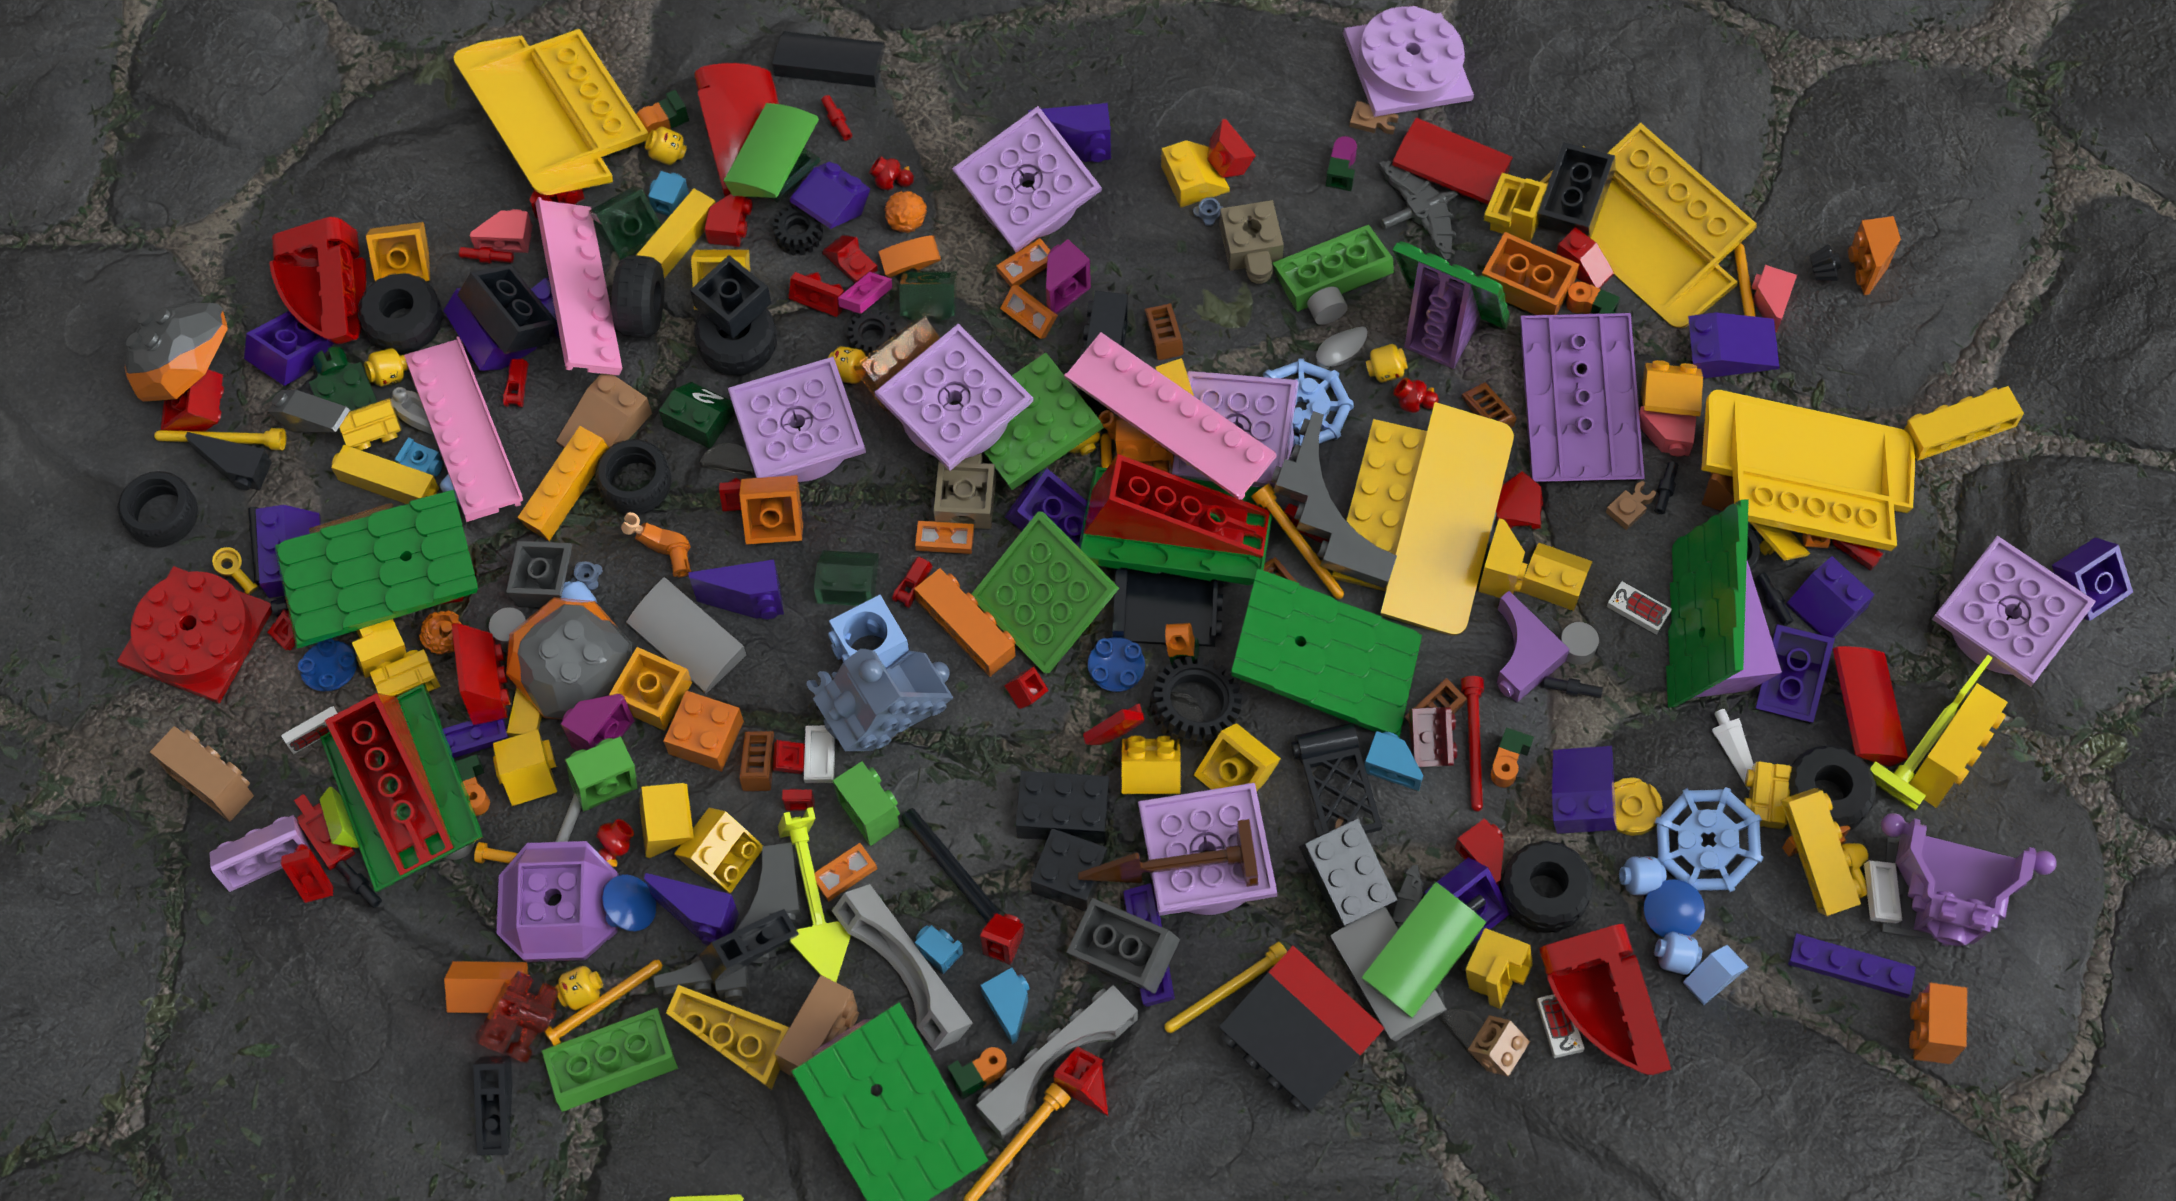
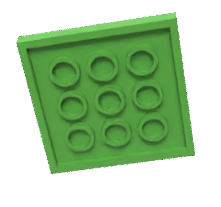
M1044 353L1012 375L1033 397V402L1009 421L1006 430L999 440L983 452L989 461L995 464V469L1011 490L1104 428L1098 417L1072 384L1065 379L1064 374L1047 353Z
M1038 511L972 592V595L977 600L978 606L984 612H989L1003 631L1011 634L1016 645L1043 673H1050L1120 588L1044 512Z

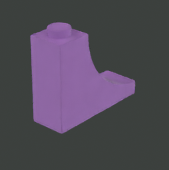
M1508 591L1501 597L1498 610L1510 626L1514 640V652L1510 661L1500 671L1497 684L1500 691L1506 697H1511L1518 702L1540 684L1546 676L1548 677L1566 662L1570 649Z

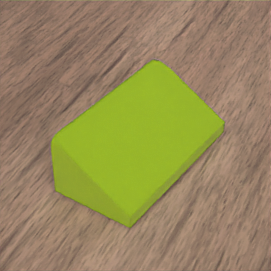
M328 787L321 796L320 803L332 844L358 848L359 845L342 797L333 787Z

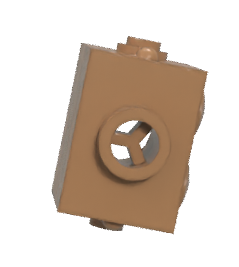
M1489 1015L1468 1048V1051L1487 1071L1509 1077L1530 1041L1511 1020Z

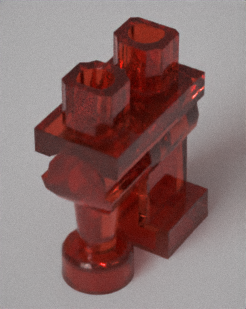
M517 971L509 984L504 982L501 992L497 996L483 1025H480L475 1035L477 1043L503 1054L518 1025L523 1028L518 1042H511L506 1053L516 1060L527 1063L532 1055V1050L529 1048L537 1033L546 1031L551 1019L554 1018L557 1012L555 1003L559 993L558 989L543 983L537 996L531 994L528 990L533 979Z

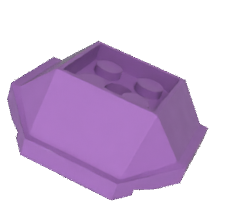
M587 841L527 843L499 875L497 935L525 962L586 960L607 940L618 933V927H612L607 923L602 901L604 885L614 877L619 876L618 872ZM555 894L562 895L561 901L557 905H548L551 896Z

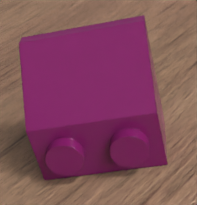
M1069 239L1061 245L1054 246L1048 254L1047 308L1055 314H1059L1091 288L1090 259Z
M621 694L579 701L574 708L569 709L565 713L561 726L571 747L578 751L596 747L595 744H599L608 738L622 737L635 720L625 697Z

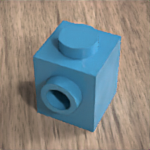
M661 171L657 180H653L650 185L648 198L652 211L670 216L689 194L686 179L676 173Z

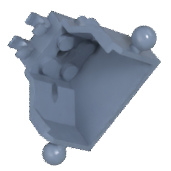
M860 648L843 662L838 672L832 673L833 680H831L830 675L826 671L818 672V676L821 678L820 686L817 685L815 680L807 681L809 690L815 694L813 700L825 718L826 730L834 738L838 739L845 751H873L874 749H880L890 743L891 738L899 732L908 729L910 726L931 715L935 716L943 712L947 708L946 704L953 699L952 694L945 685L950 675L948 666L943 662L932 663L926 653L909 651L893 665L885 669L874 650Z

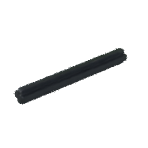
M910 808L904 812L902 821L984 920L989 923L996 913L1001 915L998 908L917 811Z

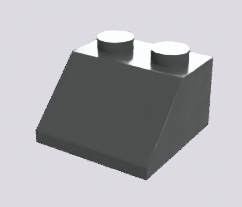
M517 541L506 593L517 606L543 607L553 597H562L572 544Z

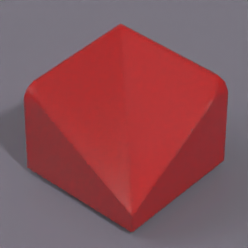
M1035 667L1021 672L1004 685L1019 709L1033 704L1049 691Z

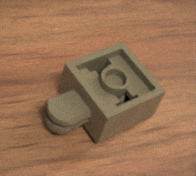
M1273 200L1221 208L1219 226L1230 271L1246 268L1251 282H1267L1272 276V263L1283 259L1284 248Z
M982 453L965 458L951 471L939 461L934 503L935 522L974 524V528L992 529L996 485L995 464L982 463Z

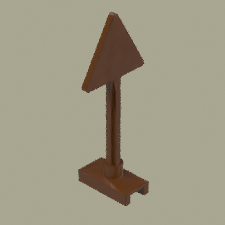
M1250 820L1237 821L1238 845L1228 846L1224 850L1152 859L1143 863L1140 862L1139 853H1134L1079 872L1078 879L1141 883L1143 882V872L1155 873L1220 863H1228V865L1240 863L1246 887L1257 886L1258 871Z

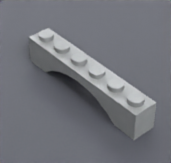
M869 884L845 892L832 912L848 934L874 948L899 973L908 987L914 1002L917 1028L932 1049L935 1051L959 1041L973 1022L872 886Z
M1114 985L1107 991L1105 988L1100 990L1092 998L1091 1001L1093 1003L1085 1010L1082 1008L1077 1010L1070 1017V1023L1065 1028L1054 1030L1046 1039L1047 1043L1041 1049L1034 1048L1024 1058V1064L1017 1070L1012 1068L1007 1071L1001 1078L1002 1083L994 1090L992 1088L987 1089L978 1098L979 1103L976 1105L978 1114L1001 1139L1005 1138L1025 1120L1027 1105L1034 1087L1042 1074L1057 1059L1077 1046L1100 1040H1115L1138 1020V1010Z

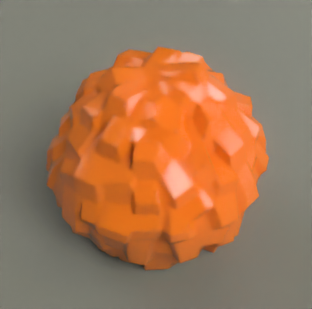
M900 191L891 195L888 202H886L885 218L892 229L910 233L922 226L927 213V206L923 199L915 193Z
M440 611L429 614L422 623L421 634L419 635L423 646L436 654L454 652L451 624H461L458 620L459 615L453 611Z

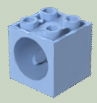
M881 595L829 620L831 632L828 633V636L832 642L831 648L838 660L842 658L844 662L857 652V650L851 648L852 644L859 638L868 635L884 639L883 644L874 651L885 669L909 652L907 639Z

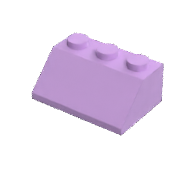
M294 815L281 817L275 820L272 825L263 829L251 830L245 837L236 841L220 844L217 849L209 852L210 867L214 875L231 892L282 869L281 856L294 853L299 844H305L308 848L310 847L303 829Z

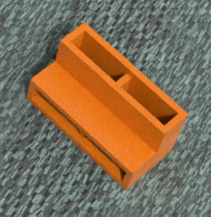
M453 961L444 978L447 1012L522 1013L526 1006L525 986L529 979L527 962Z

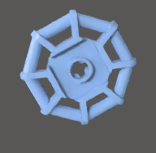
M1298 359L1297 362L1272 371L1268 369L1263 373V377L1280 379L1298 373V379H1295L1299 383L1296 405L1300 401L1307 403L1306 410H1302L1300 407L1295 408L1293 429H1295L1296 433L1299 434L1304 418L1310 420L1312 412L1315 411L1324 414L1321 430L1323 431L1319 434V444L1331 439L1337 440L1341 436L1340 431L1349 411L1354 408V402L1349 399L1339 379L1340 374L1336 370L1330 371L1305 362L1304 359ZM1304 373L1323 379L1324 381L1318 384L1316 380L1312 378H1304ZM1330 386L1338 401H1330L1326 393ZM1330 411H1337L1333 423L1329 424L1326 421L1327 415ZM1299 434V437L1294 435L1293 447H1295V444L1301 445L1304 435Z
M1727 787L1719 790H1688V788L1682 790L1683 794L1660 817L1655 819L1654 823L1657 824V859L1677 880L1689 883L1697 891H1734V887L1758 862L1762 863L1764 858L1761 856L1760 821L1762 819L1760 815H1756ZM1720 801L1717 810H1698L1694 803ZM1726 804L1744 821L1735 824L1723 813ZM1689 805L1692 814L1680 826L1672 823ZM1747 827L1749 851L1741 849L1739 845V831ZM1669 830L1678 832L1679 849L1671 853ZM1704 833L1707 835L1714 833L1716 835L1714 841L1717 844L1714 847L1710 845L1703 847L1701 845L1703 842L1701 836ZM1737 855L1745 857L1741 864L1728 875L1725 867ZM1682 856L1694 867L1692 875L1690 876L1674 859ZM1706 870H1720L1723 877L1698 879L1700 872Z

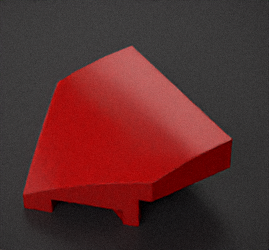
M1523 471L1502 485L1495 512L1497 513L1495 520L1498 521L1499 518L1505 520L1510 529L1514 526L1531 525L1532 529H1541V511L1543 506L1541 486Z
M1136 704L1128 710H1120L1083 734L1085 745L1107 744L1141 725L1145 719L1140 704Z

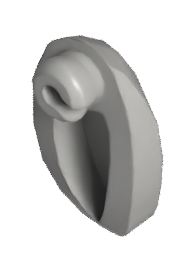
M1363 326L1332 335L1324 340L1316 353L1317 366L1329 369L1330 366H1338L1350 361L1364 345L1367 338V329Z
M403 387L395 388L392 392L391 402L398 417L412 427L433 434L418 393L407 391Z

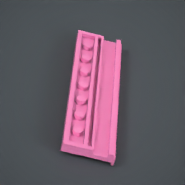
M538 197L535 204L566 370L579 367L587 368V372L620 375L622 363L591 207L544 201L541 197Z
M1101 332L1068 373L1064 374L1065 379L1238 500L1244 498L1245 492L1253 482H1257L1277 457L1273 450Z
M458 336L456 337L457 340L404 355L464 517L466 522L498 513L499 508L515 504L516 507L520 506L523 498Z

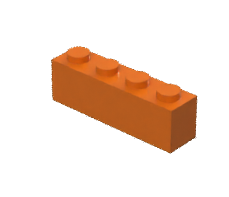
M939 568L914 588L916 601L991 677L1016 657V642L1009 632H1002L996 626L997 622L989 612L986 611L984 613L978 607V602L969 592L965 594L959 588V582L951 573L947 575Z

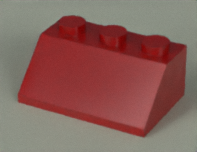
M460 623L451 624L459 691L473 725L508 718L506 706L511 705L508 689H504L503 683H508L505 667L501 666L500 661L505 660L502 645L496 644L492 633Z

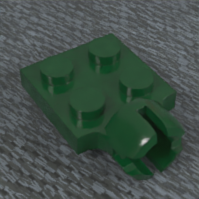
M328 348L332 358L331 361H328L325 357L323 350L314 356L313 363L318 376L309 382L314 396L346 406L350 411L378 402L362 363L350 364L342 348Z

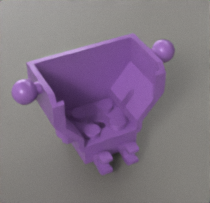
M1890 813L1881 821L1882 831L1887 836H1900L1895 863L1909 887L1908 896L1913 899L1912 909L1917 912L1914 930L1932 934L1933 938L1944 946H1965L1968 943L1974 945L1987 935L1991 929L1996 930L1998 920L2006 918L2009 896L2014 892H2018L2032 879L2033 870L2038 874L2047 875L2056 868V858L2048 851L2036 853L2035 848L2029 847L2017 858L1925 836L1927 826L1922 825L1919 819L1914 818L1908 823L1905 822L1901 815Z

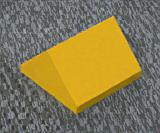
M677 783L641 787L639 806L645 855L647 858L656 856L694 839L687 784Z

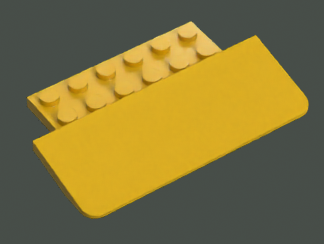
M580 29L531 46L527 44L521 35L480 42L462 48L454 54L456 66L530 184L538 193L552 195L612 183L613 175L601 157L647 140L648 131Z
M1640 122L1607 153L1615 155L1616 169L1591 239L1598 244L1614 275L1668 324L1675 328H1684L1689 325L1688 316L1703 314L1737 286V281L1718 263L1757 228V223ZM1553 170L1540 182L1548 185Z
M1714 390L1708 395L1705 409L1701 470L1733 477L1734 504L1740 500L1749 499L1748 522L1892 551L1897 547L1894 511L1908 513L1913 509L1915 454L1914 442L1908 432L1900 428L1723 390Z
M1437 402L1434 403L1427 431L1373 419L1347 522L1358 534L1375 546L1397 555L1385 588L1333 571V578L1386 591L1381 616L1448 635L1461 634L1468 625L1514 440L1512 429L1503 422Z

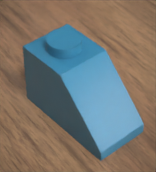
M1376 731L1365 761L1366 773L1419 791L1423 774L1406 742L1399 739L1394 733Z
M1013 968L1006 970L981 985L983 997L1011 1044L1018 1040L1028 1004L1027 991L1030 990L1022 974L1016 975Z

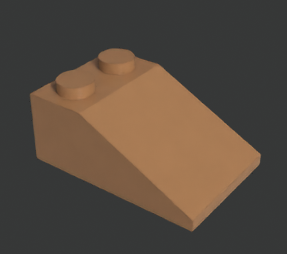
M600 374L587 388L556 442L565 448L579 426L603 438L608 447H612L618 442L629 440L652 414L648 399L616 376Z

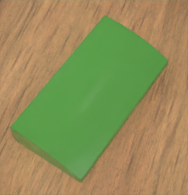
M766 103L724 179L732 196L777 198L819 120L818 117L791 106Z
M1369 224L1272 263L1286 295L1297 312L1308 308L1307 302L1309 298L1324 288L1337 287L1341 294L1394 273L1393 257Z
M1435 882L1364 973L1362 979L1364 983L1413 1019L1484 927L1486 921Z
M658 1008L542 1050L555 1099L562 1112L678 1069Z

